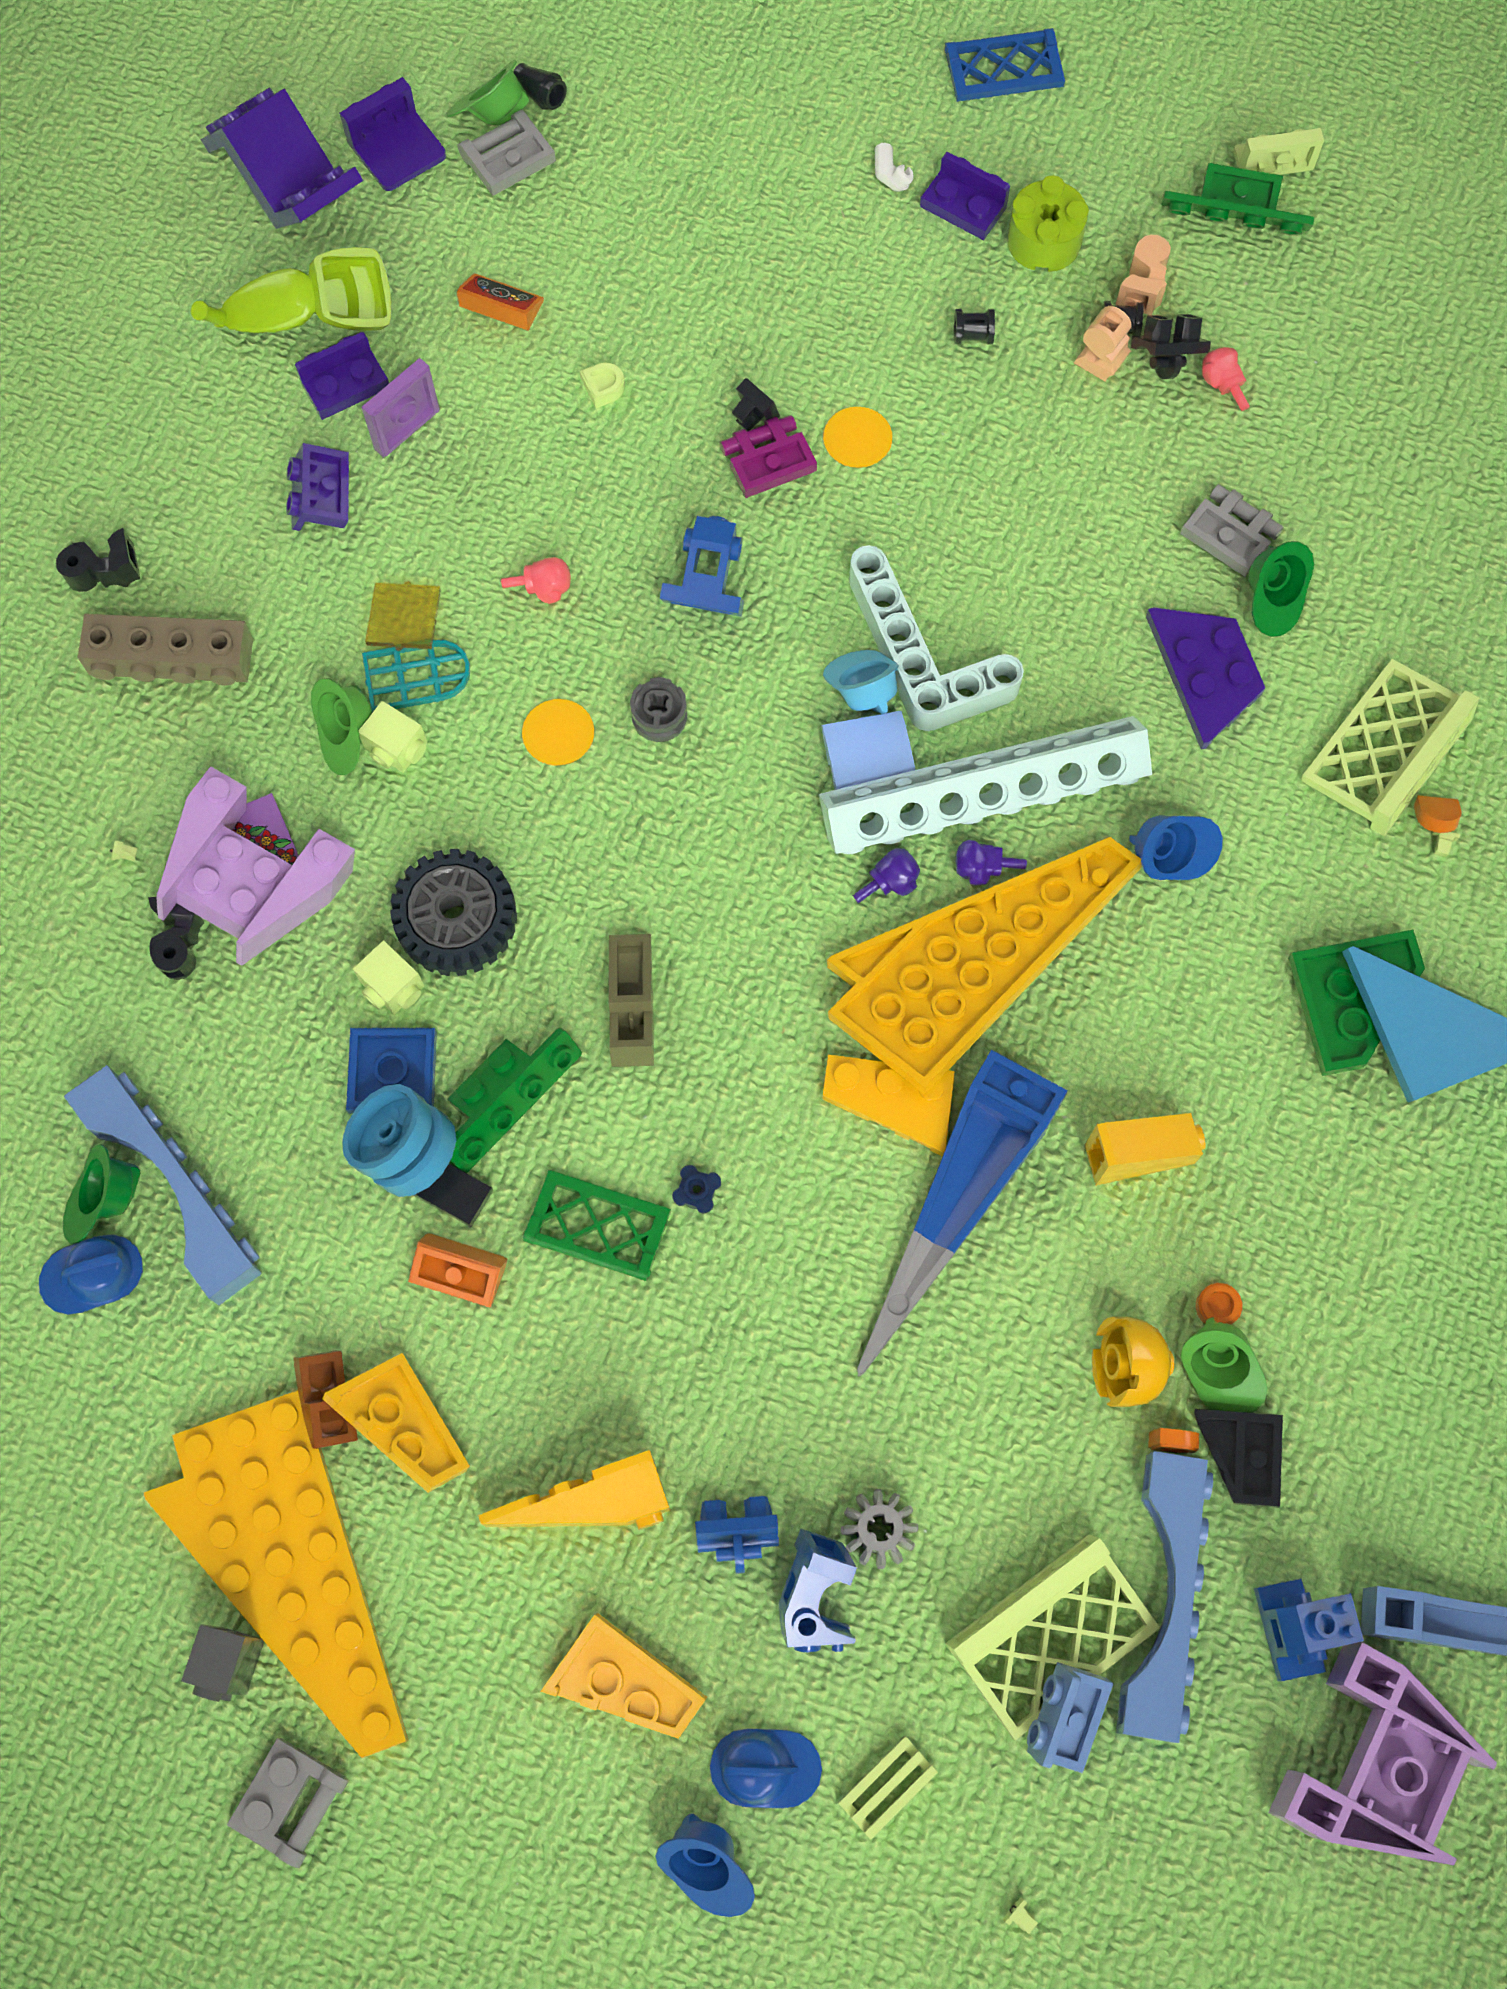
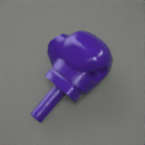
M966 840L960 844L956 851V873L964 879H969L971 885H985L989 882L990 876L1001 875L1002 867L1026 869L1027 860L1002 857V847H994L993 845L979 844L974 840Z
M895 848L888 852L875 865V868L869 871L873 881L852 896L858 904L879 888L885 896L891 891L898 895L906 896L918 887L916 879L920 874L919 865L906 849Z

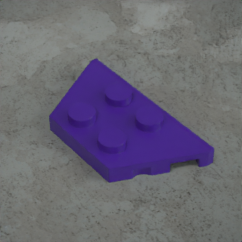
M1150 608L1147 611L1146 619L1201 750L1206 749L1217 735L1238 719L1241 712L1250 707L1263 694L1265 685L1235 618Z

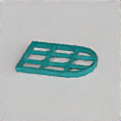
M427 640L425 642L362 653L366 675L365 685L368 687L372 713L377 708L374 695L400 691L402 701L388 703V705L395 709L440 702L455 697L466 687L470 678V663L466 653L457 644L447 640ZM434 647H446L456 651L457 654L435 657ZM422 649L428 650L429 657H425L424 660L407 663L401 662L400 653ZM394 655L395 663H392L391 666L369 669L368 659ZM464 660L465 672L442 677L438 676L437 666H440V663ZM430 665L432 676H429V679L405 683L403 672H406L407 669ZM397 671L398 682L395 685L376 689L372 688V675ZM462 679L461 683L453 690L441 693L440 685H444L445 682ZM434 685L435 695L408 700L407 691L409 692L410 689Z

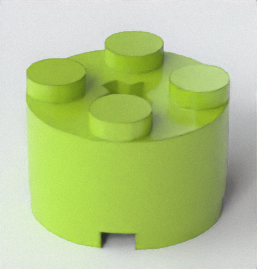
M1049 175L1041 181L1024 187L1013 201L1008 228V248L1013 258L1019 264L1031 270L1041 267L1048 268L1047 272H1052L1069 266L1079 254L1089 213V207L1082 195L1075 188L1064 183L1062 178L1055 175Z

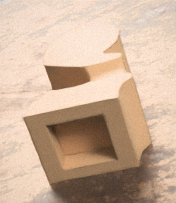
M1147 235L1137 243L1129 270V277L1125 278L1120 286L1116 305L1135 306L1137 302L1143 303L1144 314L1152 315L1155 308L1161 305L1167 286L1165 274L1171 249L1169 242L1164 237Z
M1114 306L1104 307L1085 331L1083 342L1086 344V347L1073 363L1105 382L1110 376H1113L1131 352L1130 348H1128L1130 337L1127 335L1131 329V321L1127 314Z

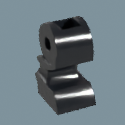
M124 528L114 532L107 540L110 547L108 557L100 558L96 556L85 542L73 543L58 554L56 568L69 587L78 592H86L101 582L105 588H108L110 585H119L126 588L130 583L140 579L135 547Z
M148 897L151 909L158 916L157 897ZM176 903L163 921L166 926H174L152 937L149 950L153 963L166 977L180 980L188 977L195 969L196 958L189 947L198 944V934L204 921L200 916Z

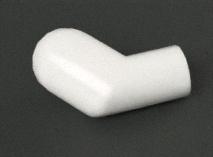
M888 143L876 145L874 150L876 178L893 191L901 192L908 189L914 177L911 168L908 167L904 171L905 165H899L898 167L893 165L892 145Z

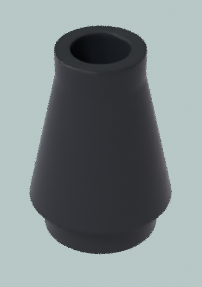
M520 63L515 67L513 73L521 86L541 109L555 110L561 106L566 97L567 86L559 74L530 67L525 63Z

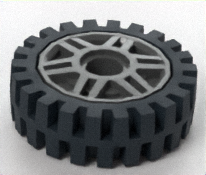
M450 849V854L444 855L442 850L433 852L434 858L429 860L426 856H423L417 860L419 866L413 868L410 865L404 871L405 879L399 878L395 885L397 892L396 894L392 893V910H390L398 941L415 963L422 964L424 969L430 972L438 970L440 975L450 976V972H456L457 976L467 975L466 970L473 969L475 973L483 970L484 963L488 962L491 965L498 960L497 954L499 952L504 953L506 951L509 938L513 939L515 933L514 925L517 923L516 903L507 879L498 866H493L491 860L484 856L480 859L476 852L467 850L466 855L461 854L459 849ZM452 907L464 908L463 913L457 918L449 919L444 917L446 911Z

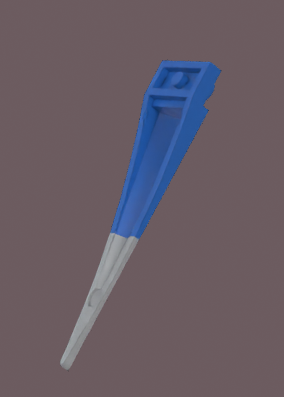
M993 1050L990 1051L970 1085L937 1173L857 1368L858 1376L866 1372L1043 1138L1064 1101L1068 1090Z

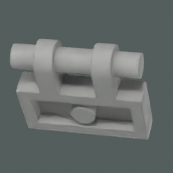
M1218 484L1212 491L1210 498L1218 502L1220 506H1216L1205 498L1183 525L1180 534L1246 577L1254 559L1261 552L1267 550L1271 542L1260 534L1263 532L1276 540L1284 527L1272 519L1273 514L1265 509L1259 511L1242 500L1244 495L1235 489L1230 492ZM1233 513L1248 522L1249 525H1245L1231 515Z

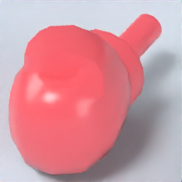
M1229 347L1214 349L1203 358V378L1210 386L1215 389L1219 388L1222 395L1231 392L1241 412H1243L1250 405L1240 389V386L1246 382V378L1240 365L1237 364L1238 353L1234 348Z
M551 557L536 561L532 565L524 566V575L502 578L501 584L503 588L525 585L529 594L536 593L542 602L551 604L559 601L561 595L568 591L571 575L568 565L562 559Z

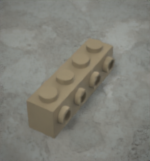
M84 614L78 659L89 675L102 680H111L116 676L132 677L143 682H150L155 678L172 679L175 682L184 684L193 683L195 680L212 681L219 685H232L235 682H248L253 637L245 621Z

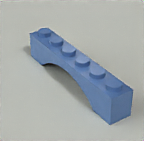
M106 1065L65 1094L64 1097L85 1127L97 1138L121 1144L143 1154L165 1175L176 1194L184 1220L186 1240L184 1265L207 1297L219 1306L262 1274L254 1263L260 1256L245 1237L240 1241L236 1239L230 1230L235 1225L234 1220L221 1204L213 1207L205 1195L211 1191L210 1187L196 1170L191 1174L181 1163L187 1158L186 1154L172 1137L166 1141L157 1130L163 1125L162 1121L148 1104L143 1108L138 1104L133 1096L138 1094L139 1090L125 1072L117 1075Z
M1157 1451L1146 1455L1141 1501L1153 1519L1163 1544L1168 1571L1167 1602L1163 1622L1151 1650L1139 1668L1121 1685L1116 1733L1179 1743L1180 1734L1186 1735L1188 1731L1190 1709L1189 1706L1183 1705L1185 1686L1191 1687L1195 1668L1194 1658L1188 1657L1190 1638L1196 1639L1199 1628V1611L1193 1610L1195 1591H1201L1204 1579L1203 1564H1198L1199 1545L1205 1546L1209 1528L1208 1518L1202 1517L1204 1499H1210L1213 1488V1473L1207 1472L1208 1460Z
M1382 1586L1363 1588L1361 1632L1363 1636L1507 1656V1607L1452 1599L1424 1592Z

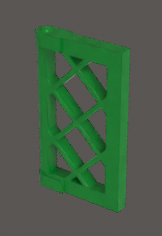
M548 1170L534 1211L524 1231L523 1241L647 1281L651 1275V1268L671 1209ZM557 1187L580 1195V1198L559 1208L556 1207L553 1201ZM596 1199L618 1206L621 1211L597 1221L588 1201ZM584 1203L593 1224L570 1235L560 1214ZM550 1205H551L553 1211H551V1212L548 1213V1210H549ZM636 1212L654 1218L651 1229L639 1235L629 1214ZM556 1217L566 1237L559 1240L541 1234L540 1232L545 1221ZM625 1217L634 1238L611 1248L601 1227ZM597 1230L607 1251L599 1253L575 1245L573 1241ZM647 1238V1241H646V1244H645V1247H644V1245H643V1243H642V1240H644V1239ZM638 1243L642 1251L638 1265L617 1259L614 1254Z

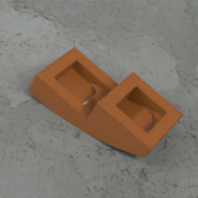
M334 1350L294 1357L300 1404L311 1447L317 1449L358 1441L356 1428L322 1399L325 1392L345 1383L342 1352Z

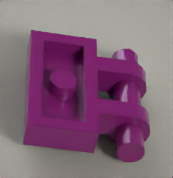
M792 415L781 419L775 416L765 420V425L747 432L745 429L738 430L732 433L733 437L720 441V447L724 456L736 452L740 454L730 458V467L745 498L817 471L816 459L803 433L799 432L788 437L786 433L797 430L796 422ZM768 440L772 442L757 449L754 448V445Z

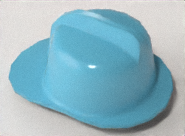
M860 650L842 655L830 662L824 669L823 677L826 682L839 690L852 710L863 711L872 709L880 714H885L888 712L887 702L897 693L898 687L895 671H897L899 665L878 651Z

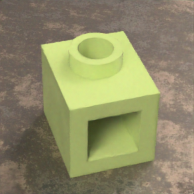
M381 701L359 729L360 739L364 748L370 752V757L386 769H389L392 765L404 773L411 763L416 764L425 753L427 740L422 725L384 701Z
M384 940L353 968L360 983L366 987L362 994L378 1010L385 1006L394 1015L401 1008L407 1009L411 1007L420 997L421 989L424 987L419 973Z

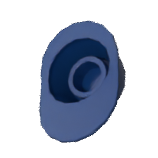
M1158 815L1143 823L1137 834L1129 836V841L1135 845V853L1141 858L1144 872L1150 878L1157 880H1190L1206 874L1216 864L1222 851L1223 836L1219 826L1209 818L1201 816Z
M112 1234L88 1238L79 1243L64 1247L52 1254L43 1265L40 1273L39 1292L44 1303L52 1310L67 1315L82 1313L115 1302L129 1295L138 1285L143 1273L142 1257L137 1247L124 1237Z
M743 1729L733 1731L720 1740L712 1754L710 1772L712 1782L718 1793L731 1804L752 1808L784 1809L799 1806L811 1798L819 1786L822 1766L820 1755L813 1743L800 1733L788 1730Z
M688 1814L683 1819L673 1839L665 1841L658 1847L655 1855L658 1866L701 1909L714 1915L725 1917L744 1914L751 1909L755 1893L753 1884L748 1876L735 1862L734 1844L731 1835L717 1824L702 1821L695 1814Z

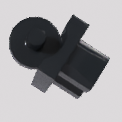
M1177 314L1174 334H1171L1173 318L1161 315H1147L1144 335L1132 336L1131 348L1148 349L1149 353L1155 356L1150 359V367L1156 370L1157 375L1161 379H1174L1180 373L1181 367H1185L1187 363L1186 357L1181 356V354L1209 353L1211 341L1200 338L1202 317L1192 314Z

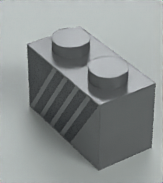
M200 1624L181 1682L195 1685L192 1692L193 1695L218 1702L220 1700L231 1701L232 1695H247L264 1641L262 1638L228 1628Z

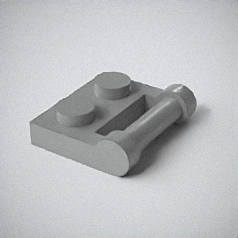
M522 109L512 114L511 120L472 141L466 139L457 144L464 162L472 167L492 196L556 161L555 151Z
M277 1738L227 1826L272 1852L283 1862L295 1868H300L307 1856L304 1852L307 1844L336 1793L342 1794L349 1779L284 1739ZM312 1776L321 1784L287 1841L278 1834Z

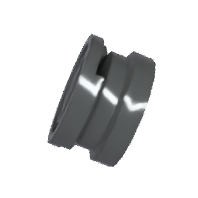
M662 677L650 678L649 682L643 685L639 684L632 693L630 699L632 722L639 735L646 740L665 742L677 737L683 731L688 717L686 696L680 686L674 685L670 679Z

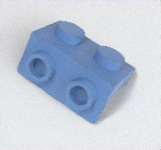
M1057 1662L1053 1675H1050L1044 1684V1702L1038 1719L1034 1720L1029 1728L1027 1752L1043 1767L1051 1768L1052 1764L1083 1773L1113 1683L1105 1677Z

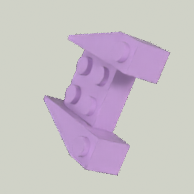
M210 766L186 798L156 895L158 918L164 921L176 903L238 938L236 942V963L242 966L333 900L353 872L355 849L318 829L293 865L232 831L246 812L247 787Z
M1363 1642L1342 1646L1326 1684L1372 1709L1337 1791L1305 1773L1287 1770L1268 1813L1306 1835L1326 1842L1455 1865L1457 1860L1455 1857L1433 1846L1467 1764L1495 1769L1497 1762L1403 1664Z

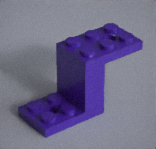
M269 87L237 106L235 110L207 125L206 129L209 134L200 139L209 153L224 147L275 229L302 222L364 181L356 167L343 170L338 165L333 168L285 88L273 93Z

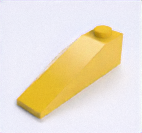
M650 1450L592 1470V1480L586 1482L582 1478L572 1481L567 1480L554 1485L553 1488L548 1490L549 1495L540 1498L539 1494L529 1495L478 1516L480 1523L485 1527L628 1526L636 1523L638 1530L663 1522L662 1513L671 1510L654 1458Z

